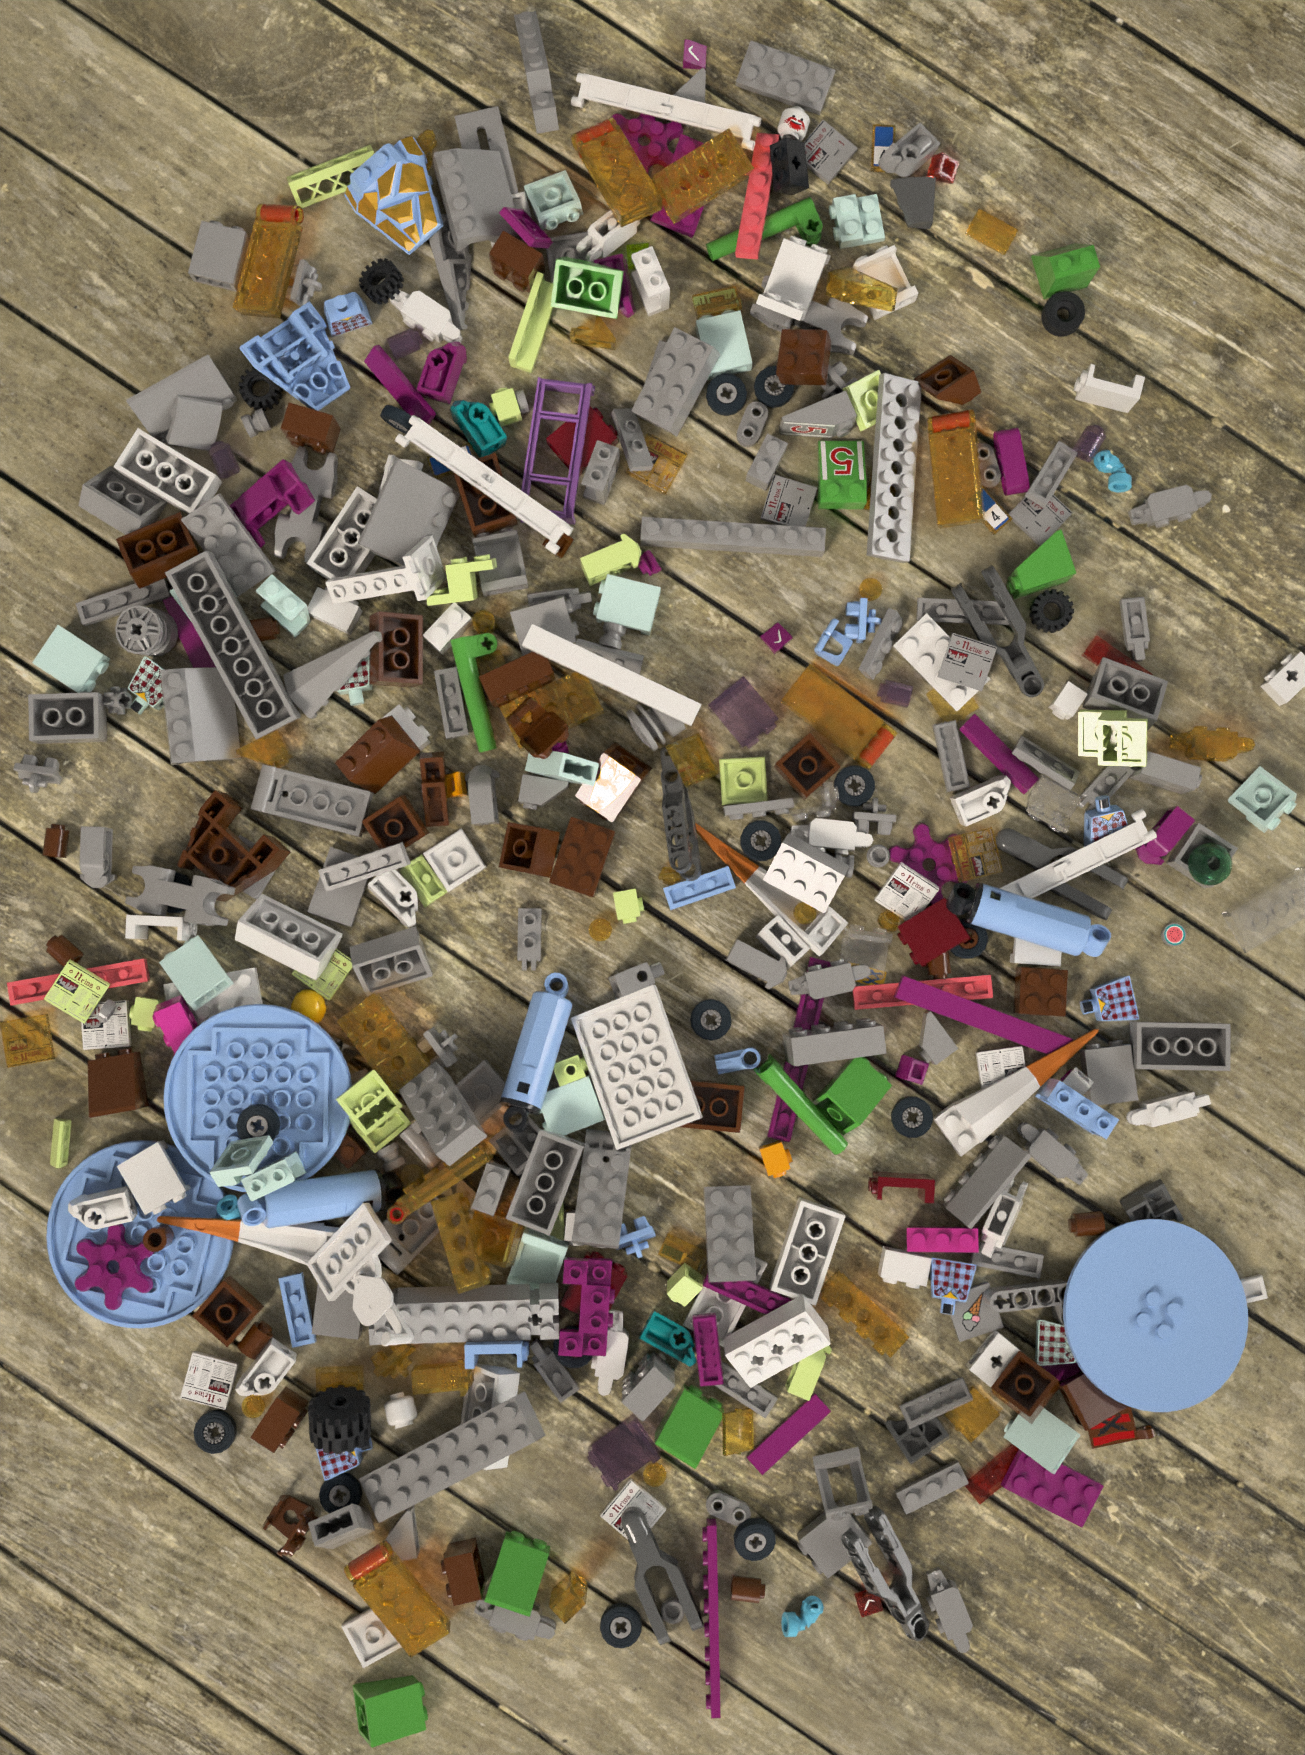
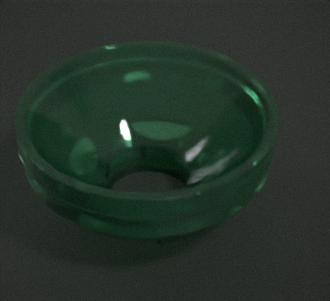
M1206 843L1192 851L1188 859V869L1193 879L1198 883L1208 886L1217 885L1230 875L1232 859L1228 851L1222 846ZM1211 857H1217L1220 861V867L1216 871L1208 867V860Z

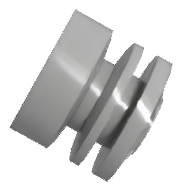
M141 605L130 606L124 610L118 617L115 627L116 638L120 646L127 652L138 655L163 656L172 650L178 637L177 624L170 614L163 610Z
M636 704L635 707L640 714L639 716L631 709L626 712L630 725L636 735L653 752L658 749L654 738H657L662 745L666 743L662 734L664 731L674 738L686 729L683 722L651 707L645 710L640 704Z

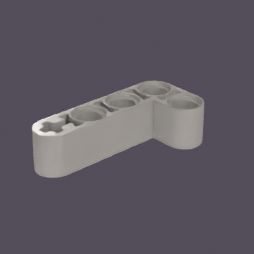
M1057 1279L992 1287L984 1292L983 1302L990 1309L1000 1313L1051 1306L1055 1321L1064 1325V1296L1061 1297L1060 1292L1067 1285V1281ZM1044 1289L1045 1295L1039 1300L1038 1293ZM1022 1292V1300L1016 1303V1295Z

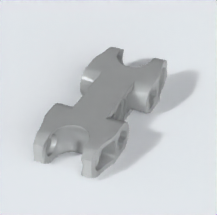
M764 276L761 286L764 289L770 276ZM830 298L826 306L811 300L805 319L801 321L758 304H752L750 309V315L764 323L767 327L782 332V329H790L791 325L804 330H827L831 339L830 352L853 355L857 345L843 336L841 328L846 325L865 327L868 319L867 315L857 310L851 304L836 298Z
M299 446L291 464L299 479L307 484L315 502L299 515L294 513L292 509L290 515L279 514L275 528V556L279 559H284L292 543L303 542L306 545L305 562L307 563L326 534V523L317 520L322 497L333 499L338 482V457L334 453H329L321 469L310 470L307 468L308 451L305 447Z
M151 865L133 866L132 873L140 875L144 879L145 889L138 897H126V904L139 911L166 916L168 906L186 909L183 921L206 926H227L228 919L219 916L215 911V901L222 894L234 895V887L220 880L197 875L193 876L191 886L174 882L175 870Z

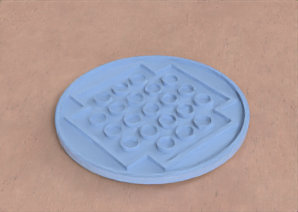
M249 1004L234 1007L202 1022L185 1038L176 1051L169 1066L164 1086V1112L167 1126L176 1147L187 1162L200 1174L215 1183L209 1173L231 1141L241 1140L236 1127L239 1115L251 1105H267L277 1113L280 1120L279 1134L273 1141L274 1143L258 1165L257 1170L296 1151L306 1173L295 1178V1181L308 1179L333 1157L347 1133L350 1124L349 1116L335 1099L352 1086L351 1074L336 1042L319 1024L309 1017L289 1008L270 1004ZM261 1120L252 1123L256 1131L264 1129V1126L261 1125ZM241 1181L234 1186H223L232 1190L246 1192Z
M127 1141L106 1147L92 1154L74 1168L58 1189L49 1212L46 1234L47 1250L53 1272L59 1284L72 1301L82 1310L103 1322L115 1326L152 1328L171 1323L186 1316L199 1307L217 1288L232 1256L233 1240L168 1225L174 1232L172 1243L164 1249L154 1252L152 1256L145 1258L140 1265L142 1273L149 1276L153 1281V1288L148 1293H140L130 1287L126 1288L122 1293L121 1306L116 1310H109L104 1305L105 1293L100 1287H92L85 1292H80L76 1289L74 1284L76 1277L84 1274L89 1268L88 1260L77 1253V1243L82 1239H90L95 1244H103L108 1237V1227L100 1229L86 1227L79 1219L73 1217L68 1212L69 1202L83 1194L89 1195L128 1186L117 1166L159 1141ZM166 1143L168 1148L165 1151L185 1185L189 1184L191 1189L185 1192L187 1196L176 1203L173 1200L165 1204L167 1208L156 1215L153 1212L145 1215L134 1197L138 1214L133 1221L122 1223L125 1227L124 1237L126 1242L130 1245H137L143 1241L146 1231L159 1224H164L157 1221L159 1216L223 1219L216 1209L218 1202L227 1195L223 1186L218 1187L216 1183L200 1174L187 1162L176 1146ZM115 1260L108 1262L110 1272L117 1273L119 1271V1263Z
M1142 1219L1126 1222L1109 1229L1096 1238L1083 1251L1067 1281L1063 1303V1321L1067 1341L1077 1364L1086 1377L1099 1390L1115 1401L1132 1408L1150 1412H1171L1189 1408L1204 1401L1219 1390L1229 1379L1245 1347L1248 1331V1308L1244 1289L1235 1268L1214 1242L1197 1230L1184 1224L1162 1219Z

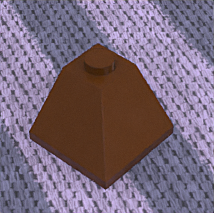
M949 355L913 379L918 381L919 386L936 399L960 405L970 402L974 397L982 393L975 371L952 355Z

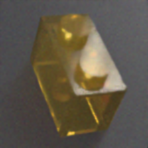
M571 1571L551 1590L549 1607L565 1624L586 1604L588 1587L585 1579L580 1574L575 1575Z

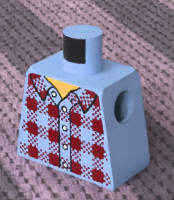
M356 292L338 295L324 302V316L331 337L372 324L366 302Z
M1107 795L1096 797V809L1086 811L1084 814V847L1128 826L1124 811L1117 805H1110L1109 796Z
M1120 976L1090 989L1091 999L1080 1001L1082 1014L1095 1013L1097 1021L1139 1019L1130 976Z
M932 1258L930 1266L931 1297L942 1299L940 1313L954 1315L955 1303H965L967 1301L976 1271L975 1264Z
M371 1437L368 1441H364V1446L361 1448L356 1447L350 1453L345 1451L342 1454L335 1455V1452L328 1454L324 1453L323 1449H316L324 1481L360 1465L363 1460L361 1452L373 1448Z

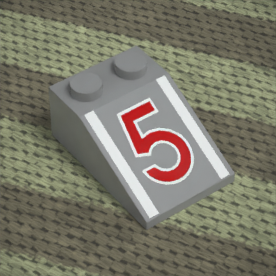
M843 391L783 416L779 433L780 435L822 438L838 436V438H841L851 432L850 430H852L857 415L847 392Z

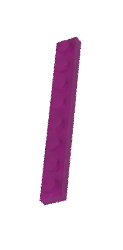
M706 1519L707 1527H702V1541L707 1542V1551H703V1566H707L708 1574H703V1589H708V1598H704V1613H708L709 1622H704V1637H709V1646H705V1661H709L710 1670H705V1685H710V1694H706V1709L711 1710L712 1719L721 1718L716 1519Z

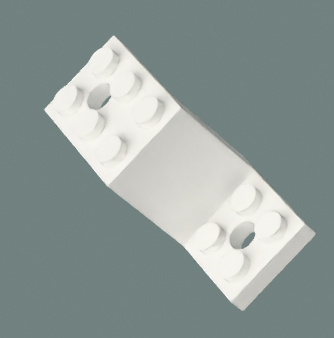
M790 236V239L784 238L764 293L759 294L756 304L799 321L805 319L824 266L828 264L831 255L826 254L828 249L816 244H812L811 247L805 246L807 241L795 236Z

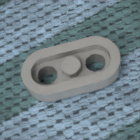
M761 402L750 403L742 417L736 438L743 447H752L759 440L768 416V410ZM754 410H759L761 414L759 416H755L752 412ZM751 431L752 436L747 437L744 435V432Z
M980 443L971 451L970 460L978 485L983 489L989 490L999 483L1001 474L993 448L986 443ZM984 451L987 456L983 458L979 455V452ZM986 473H991L993 479H988Z
M716 1490L711 1492L706 1498L707 1511L712 1516L732 1525L739 1526L740 1523L751 1517L749 1505L727 1493ZM715 1502L722 1503L720 1508H715L713 1505ZM741 1511L743 1512V1516L741 1518H737L735 1516V1513Z

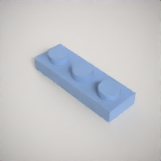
M729 866L700 875L695 881L686 880L665 887L663 890L669 908L673 910L735 889L736 886Z
M303 1272L278 1278L292 1348L315 1343L317 1339L316 1335L312 1334L313 1319Z

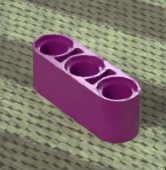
M1018 427L994 431L993 441L1004 495L1026 493L1029 489V478Z

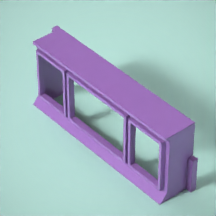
M538 377L521 491L529 496L531 481L566 485L563 511H549L566 523L575 525L574 509L590 400L591 396H594L595 386L592 383L583 384ZM545 390L580 394L577 415L542 411ZM541 419L576 423L568 478L533 473Z

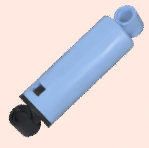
M979 882L976 883L974 888L967 883H956L946 901V907L951 913L955 915L965 914L966 923L1073 956L1080 955L1082 951L1092 957L1100 956L1111 939L1110 931L1100 924L1091 925L1089 916Z
M551 973L548 975L544 983L545 991H536L532 995L499 1103L508 1107L503 1116L504 1124L513 1133H521L527 1128L529 1114H540L564 1036L572 1003L564 998L568 994L569 986L566 977L561 973ZM554 982L563 984V987L558 991L551 989V985ZM515 1114L522 1116V1121L519 1125L510 1124V1119Z
M379 1169L297 1180L254 1201H251L248 1194L245 1193L238 1199L237 1205L245 1225L256 1226L263 1222L267 1228H276L351 1216L362 1203H370L375 1212H380L385 1209L386 1204L394 1205L401 1202L405 1198L406 1192L397 1173L387 1172L382 1174Z

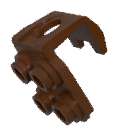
M530 696L506 717L507 722L520 738V745L535 758H548L552 753L551 748L557 742L562 743L569 737L567 723L555 712H547ZM530 711L532 721L530 723L521 722L520 719Z
M281 1495L269 1517H267L263 1524L265 1531L272 1525L288 1538L285 1545L277 1552L281 1557H287V1555L292 1557L297 1550H300L306 1540L304 1536L310 1530L308 1523L319 1518L316 1516L313 1506L290 1495ZM288 1510L294 1511L297 1519L300 1520L298 1524L296 1522L288 1523L284 1518L285 1512Z

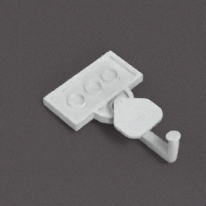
M362 1203L306 1264L328 1301H335L345 1290L354 1295L353 1311L361 1324L371 1326L383 1315L386 1316L396 1334H391L390 1332L383 1333L381 1337L383 1346L407 1344L413 1341L414 1335L393 1302V1293L390 1287L381 1278L382 1269L378 1255L387 1247L392 1239L370 1203Z

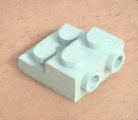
M566 170L524 186L534 216L542 230H554L558 224L567 220L574 222L580 215H583L580 199Z
M856 194L833 198L832 205H829L830 219L835 221L836 227H833L834 240L839 242L840 249L883 242L885 240L877 194L857 198Z
M1259 766L1228 798V802L1246 815V819L1265 833L1268 829L1273 831L1281 822L1279 817L1284 812L1286 814L1292 812L1297 805L1295 803L1297 794Z
M270 1135L231 1141L209 1173L218 1187L234 1186L241 1181L243 1175L249 1176L257 1170L258 1165L267 1155L274 1142Z

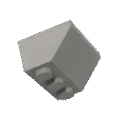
M109 466L83 484L78 506L126 535L155 523L166 507L167 501Z
M1103 657L1088 687V695L1084 700L1082 708L1088 710H1127V718L1148 719L1149 730L1158 719L1168 681Z
M416 926L350 947L352 967L367 997L433 976L423 941Z

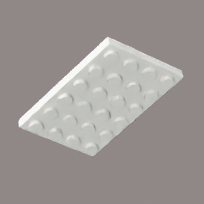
M656 985L648 986L571 1018L616 1150L703 1118Z

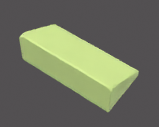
M422 854L411 860V864L399 870L403 878L415 889L417 897L424 907L429 906L447 893L444 885Z
M54 1119L50 1165L55 1168L68 1165L71 1119Z

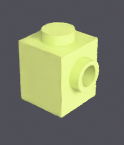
M500 388L494 394H491L493 402L489 403L493 416H498L501 427L522 421L513 388Z
M636 889L613 892L618 921L623 920V924L637 922L636 917H641L640 912L644 911L642 897L637 898Z
M143 996L136 997L135 1004L131 1006L129 1018L132 1019L131 1024L138 1025V1030L152 1032V1028H160L155 1025L152 1015L156 1005L165 1000Z
M579 1054L556 1062L553 1070L561 1087L586 1077L585 1071H588L585 1058H580Z
M686 1263L667 1281V1295L672 1301L678 1302L684 1307L703 1289V1275Z

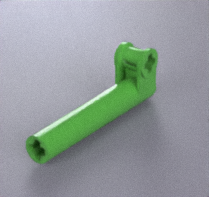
M810 197L805 198L766 216L762 240L796 226L801 238L807 241L806 245L818 244L821 240L823 224ZM739 229L706 243V248L712 261L736 251Z
M490 633L450 640L479 753L496 749L497 746L482 683L479 679L480 674L476 658L494 652L497 648V639ZM481 643H486L487 647H482Z
M769 1054L767 1056L768 1059L759 1068L755 1067L753 1070L778 1094L834 1155L840 1154L848 1145L846 1139L790 1078L783 1067Z

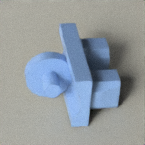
M860 598L859 602H847L846 616L857 617V624H845L844 637L856 639V643H863V640L866 639V625H868V633H875V625H880L882 622L881 618L876 617L875 609H870L869 617H867L868 598Z
M645 1216L633 1220L636 1228L635 1232L628 1234L626 1225H621L619 1249L625 1248L627 1255L636 1252L638 1258L643 1257L641 1250L649 1248L648 1241L645 1240L656 1237L653 1227L649 1225Z

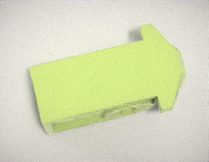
M626 534L620 535L622 541L581 557V567L589 586L597 584L601 580H606L607 574L616 576L627 571L631 566L633 568L638 567L641 556V549L638 543Z
M829 1345L793 1364L785 1384L787 1392L805 1400H810L826 1359L825 1353L831 1354L832 1349Z

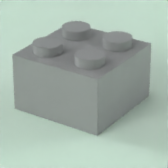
M1196 823L1192 824L1186 831L1166 864L1203 888H1211L1215 885L1238 848L1202 824Z

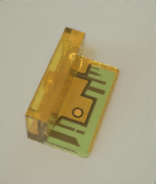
M735 286L692 296L696 320H699L704 315H712V317L721 315L722 312L727 310L742 312L741 297H738Z

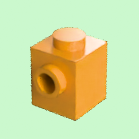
M781 1140L758 1147L768 1176L773 1175V1178L781 1177L787 1174L786 1170L791 1169L789 1163L793 1162L790 1151L789 1149L784 1150Z

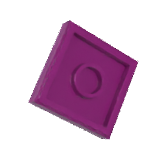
M503 207L499 212L530 247L548 249L553 243L524 209Z

